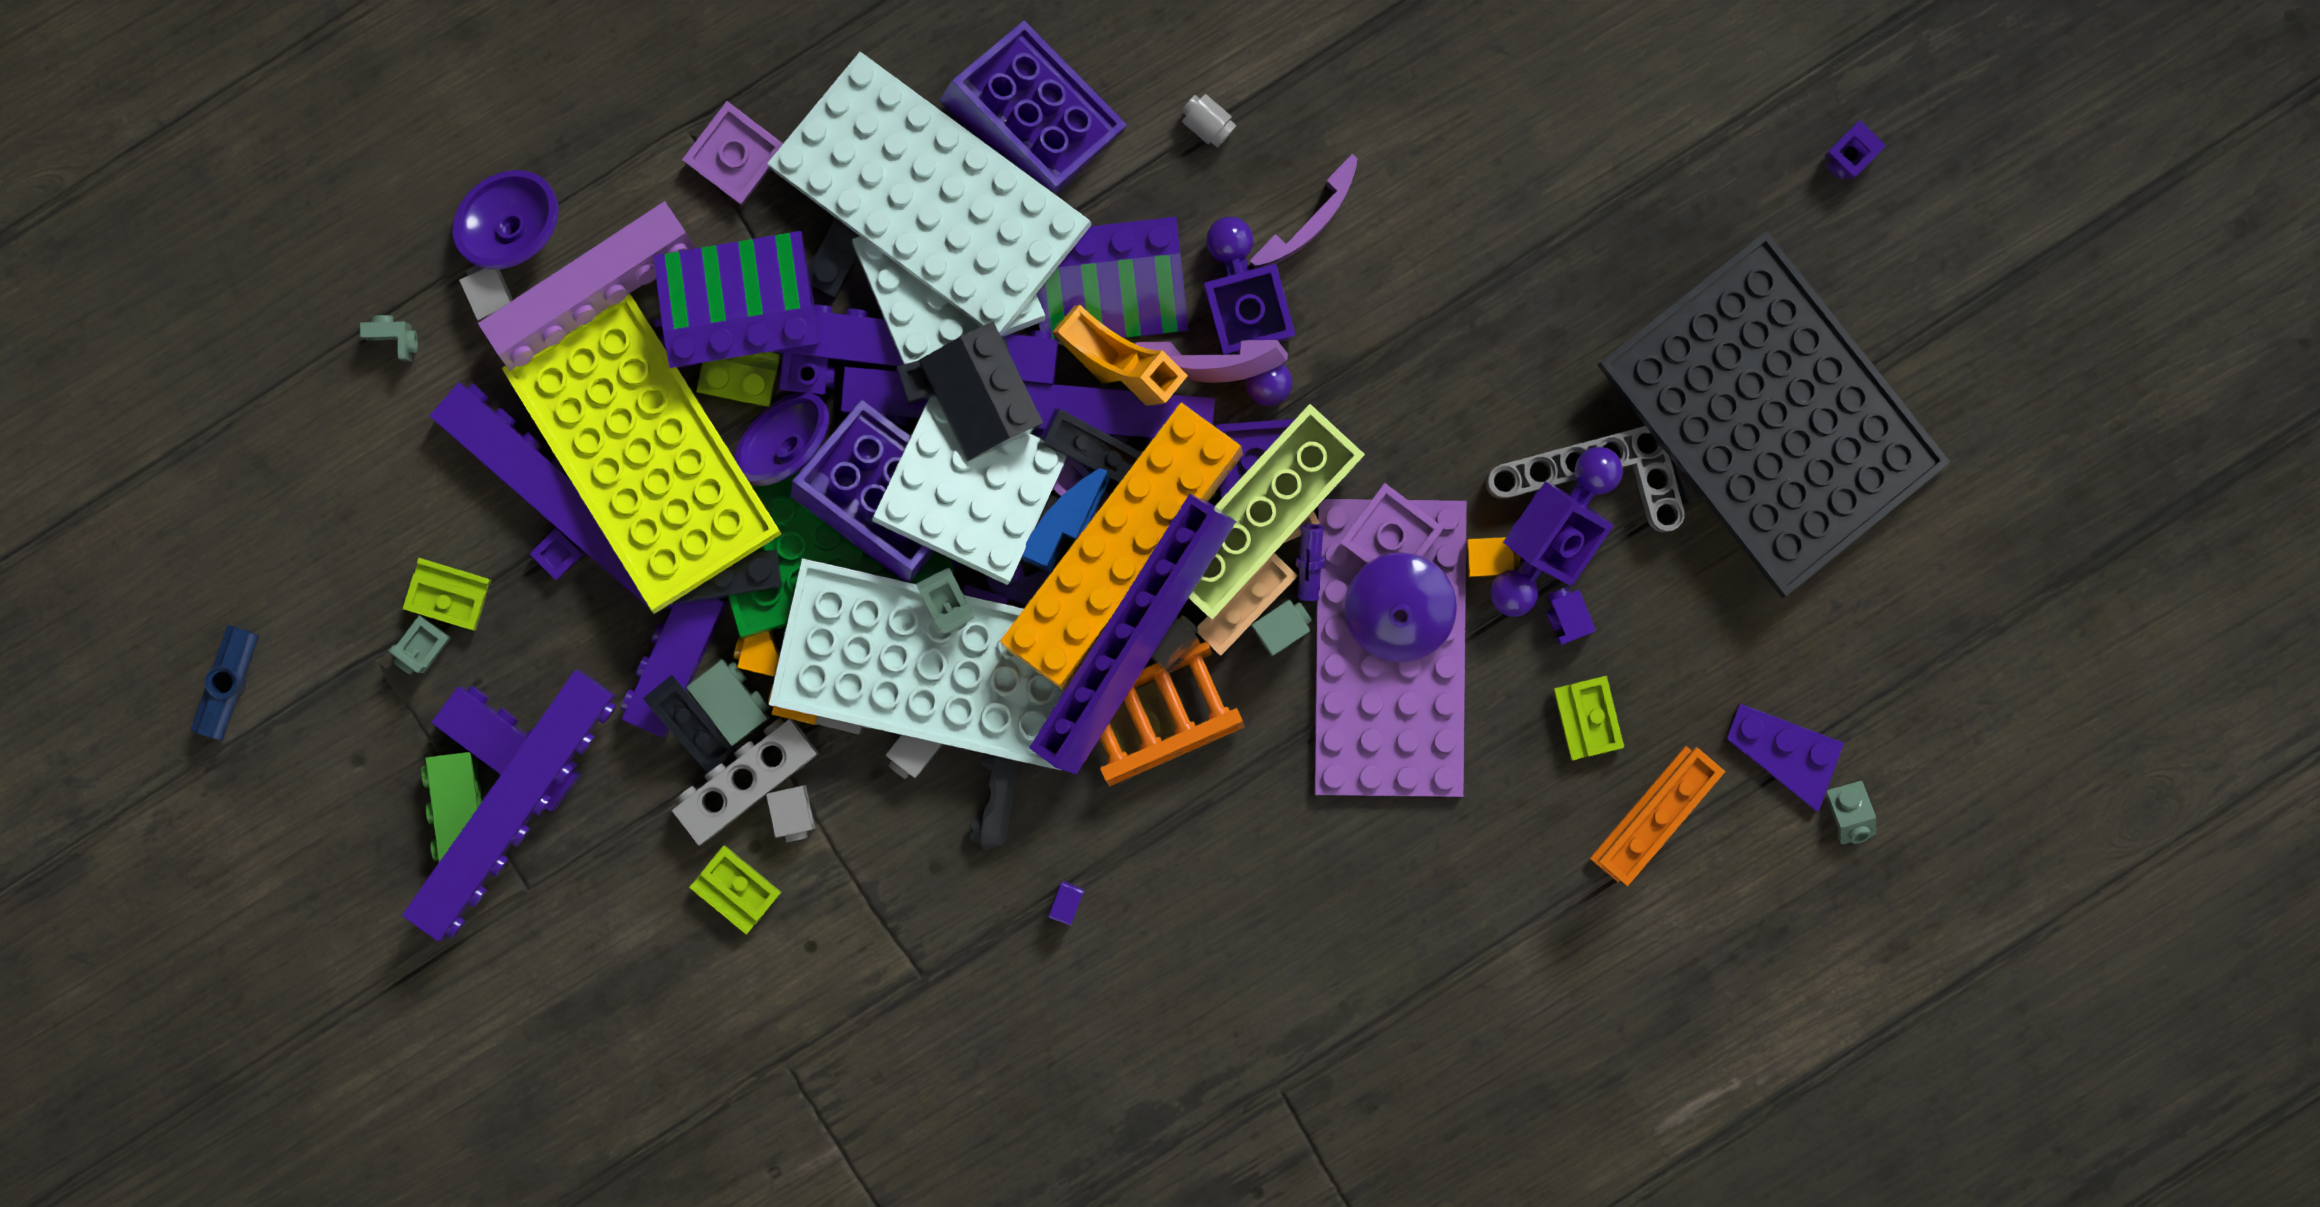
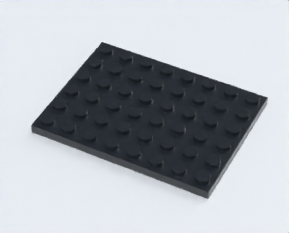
M1768 231L1761 234L1597 364L1781 598L1789 595L1951 463Z

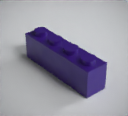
M713 599L675 606L669 604L666 606L671 612L666 623L659 622L654 631L651 642L656 645L651 656H644L638 666L636 676L640 677L635 691L629 689L623 699L620 709L625 711L622 720L662 738L668 736L669 728L654 713L643 698L671 675L688 692L687 686L694 679L728 604L727 602Z
M472 685L469 689L457 687L431 723L499 774H502L532 730L528 734L516 726L519 720L502 707L497 712L486 703L489 697ZM573 759L569 763L573 770L562 785L555 783L547 794L552 798L546 807L549 811H555L582 776V774L575 770L578 764Z

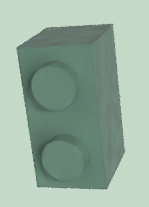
M1288 600L1252 624L1251 627L1270 656H1273L1308 633L1310 629L1306 624L1312 620L1300 602L1293 605Z
M721 660L688 685L687 689L731 746H735L770 719L766 713L770 706L758 691L751 694L743 683L748 678L741 668H737L738 665L735 662L729 665L726 660Z

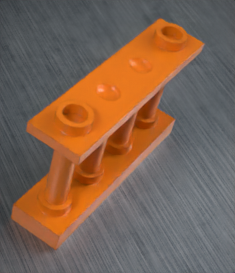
M1199 640L1189 642L1180 647V653L1142 670L1124 699L1141 738V750L1131 755L1122 752L1110 723L1100 737L1108 756L1106 760L1107 765L1100 769L1109 787L1245 728L1238 709L1235 708L1230 711L1228 707L1223 706L1203 661V658L1212 655L1208 641L1201 644ZM1187 665H1190L1210 711L1208 715L1209 720L1197 726L1194 722L1189 721L1169 673ZM1153 680H1156L1176 726L1174 730L1175 735L1165 740L1155 736L1135 688Z
M1685 746L1592 854L1590 859L1617 882L1621 881L1628 886L1726 771L1698 747L1690 750Z

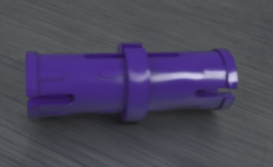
M1306 523L1300 526V555L1296 557V567L1299 568L1297 598L1304 601L1319 600L1321 569L1325 568V558L1322 557L1324 526Z

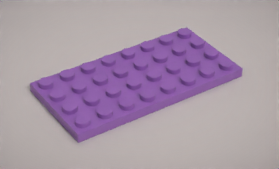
M1324 499L1318 505V521L1320 525L1324 526L1322 557L1325 558V568L1321 569L1319 600H1317L1315 795L1463 797L1467 501L1408 500L1444 527L1423 557L1436 564L1450 580L1456 596L1457 611L1450 635L1437 650L1418 660L1394 662L1381 659L1366 651L1351 634L1345 617V599L1348 587L1357 572L1367 563L1339 542L1371 500ZM1397 610L1393 615L1396 619L1403 620L1408 614L1404 610Z

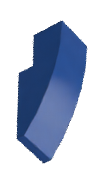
M1099 468L1080 480L1045 513L1025 544L1026 548L1021 557L1024 562L1051 573L1065 541L1068 540L1074 543L1090 523L1110 480L1107 470Z

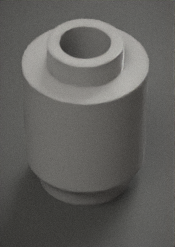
M1207 94L1201 99L1194 95L1181 110L1186 115L1182 123L1208 145L1212 143L1217 148L1237 126L1231 121L1232 116Z

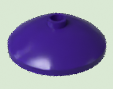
M511 170L490 176L477 184L464 197L456 211L453 221V238L456 247L470 263L481 268L504 269L518 265L535 255L551 237L558 220L559 207L557 197L550 185L542 177L529 171Z
M795 393L778 400L758 415L743 434L735 453V461L751 485L763 486L779 483L793 476L808 464L821 447L827 433L829 412L826 404L813 393Z
M1391 553L1373 559L1357 572L1346 593L1345 617L1351 634L1366 651L1388 661L1408 662L1431 654L1448 638L1456 619V596L1450 580L1436 564L1415 554ZM1397 610H1404L1408 615L1405 619L1398 620L1393 614Z

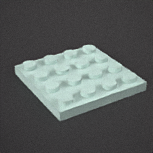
M861 236L852 239L853 247L903 365L918 361L958 337L982 327ZM1036 294L1001 337L1045 321V313Z
M936 396L931 397L924 408L872 521L1008 585L1026 548L1025 544L1039 520L1067 456L1040 443V438L1029 433L967 462Z

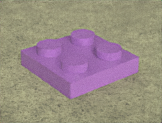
M726 101L682 160L743 206L769 172L770 168L767 163L783 143Z
M1384 483L1339 543L1365 563L1391 553H1410L1423 557L1444 527Z

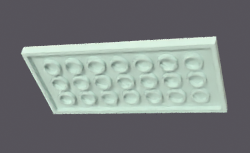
M861 52L857 54L767 163L772 171L980 326H985L994 321L1000 336L1004 334L1091 227L1089 219Z
M802 558L769 705L1061 770L1052 766L1029 747L1064 692L1007 651L1000 643L1002 637L1024 610L1023 608L963 595L974 615V619L967 622L966 626L958 631L940 634L916 584Z

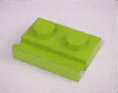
M763 352L703 362L697 393L770 407L781 355Z
M418 558V564L415 574H413L403 609L476 631L491 579Z
M1607 676L1553 688L1571 760L1624 748Z
M725 845L689 887L745 934L750 932L782 893Z

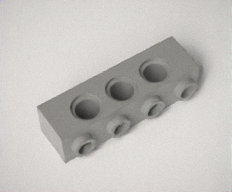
M781 718L777 719L763 730L767 737L756 745L749 741L734 753L737 760L725 768L722 763L704 776L708 781L697 791L691 786L675 799L679 805L672 812L698 845L707 842L765 797L767 793H770L819 755V752L793 719H789L785 723ZM771 745L777 746L783 754L781 763L776 767L767 765L763 758L765 749ZM741 768L749 770L753 775V783L747 790L738 788L734 782L735 773ZM711 791L720 793L724 799V805L719 812H712L705 805V798Z

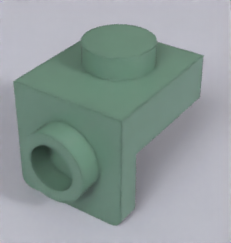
M388 315L371 316V322L360 323V337L365 340H398V359L404 362L412 361V353H417L418 336L416 330L412 331L411 324L407 322H394V317Z
M950 568L916 584L940 634L958 631L965 627L967 622L974 619V615Z
M419 615L399 643L393 645L389 652L396 656L393 663L410 675L413 671L425 673L451 637Z
M1863 781L1827 790V800L1838 826V838L1841 844L1850 842L1853 844L1862 843L1871 836L1876 835L1877 818Z

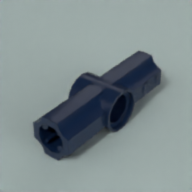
M227 625L213 668L205 677V690L191 727L192 731L210 738L224 740L238 697L245 689V677L260 635ZM224 672L230 674L233 679V686L227 693L222 692L218 686V679Z

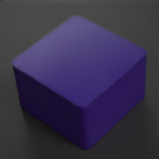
M1062 881L1048 917L1071 926L1085 889Z

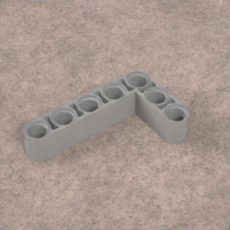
M1646 426L1505 463L1492 469L1486 478L1488 492L1498 499H1507L1539 490L1544 482H1536L1530 476V467L1535 462H1540L1547 466L1549 476L1546 482L1553 486L1577 480L1575 473L1571 472L1566 466L1565 460L1568 454L1577 453L1581 455L1590 448L1603 447L1606 443L1616 445L1620 451L1619 459L1622 467L1633 465L1649 525L1656 531L1669 532L1678 528L1683 523L1685 517L1669 455L1655 438L1656 446L1651 454L1641 452L1637 446V440L1641 434H1648L1653 437ZM1652 469L1661 471L1665 477V484L1660 490L1651 488L1647 482V475ZM1498 472H1506L1511 475L1513 486L1510 491L1502 492L1495 487L1494 477ZM1661 505H1667L1673 509L1675 518L1671 525L1666 526L1658 521L1656 513Z

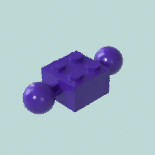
M1228 216L1218 219L1210 226L1207 232L1206 244L1210 254L1219 262L1225 263L1228 277L1204 283V291L1222 355L1240 354L1241 341L1278 340L1281 343L1294 339L1295 331L1277 265L1272 264L1249 270L1246 257L1253 247V233L1246 222L1237 217ZM1281 364L1265 373L1246 378V391L1249 397L1259 405H1278L1286 400L1291 392V373L1284 364Z
M1594 447L1580 455L1575 466V476L1578 483L1570 495L1545 481L1539 491L1533 496L1531 503L1522 516L1513 525L1503 543L1522 557L1524 561L1518 570L1505 571L1498 575L1492 583L1490 590L1491 601L1500 613L1510 617H1518L1528 613L1536 604L1538 589L1535 581L1542 571L1572 586L1614 525L1588 506L1595 494H1606L1614 490L1622 479V463L1612 450L1604 447Z

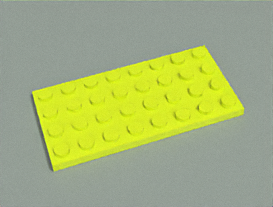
M630 293L620 303L611 305L597 314L588 324L580 325L565 335L559 343L548 346L534 355L527 364L517 366L511 371L507 366L502 368L654 614L781 535L778 527L677 367L669 368L667 351Z

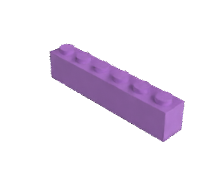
M664 201L478 324L498 356L511 371L517 366H523L530 362L534 355L546 347L559 343L565 335L580 325L588 324L597 314L609 306L620 303L629 293L641 285L652 282L656 278L653 255L695 249L696 247Z

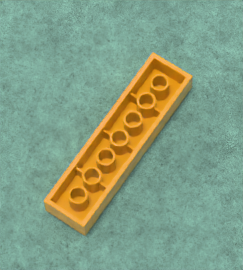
M1180 403L1002 637L1000 643L1003 647L1064 692L1189 493L1208 502L1243 456L1241 445L1183 403Z

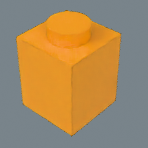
M1506 537L1466 540L1467 577L1498 576L1505 571L1514 570V567H1520V556L1503 543Z

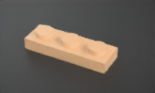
M1274 553L1213 620L1207 616L1194 631L1205 641H1208V644L1221 656L1298 575Z

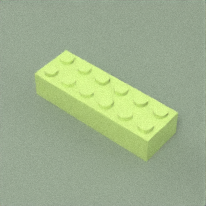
M1311 404L1304 409L1215 506L1237 522L1189 596V599L1211 620L1365 455Z

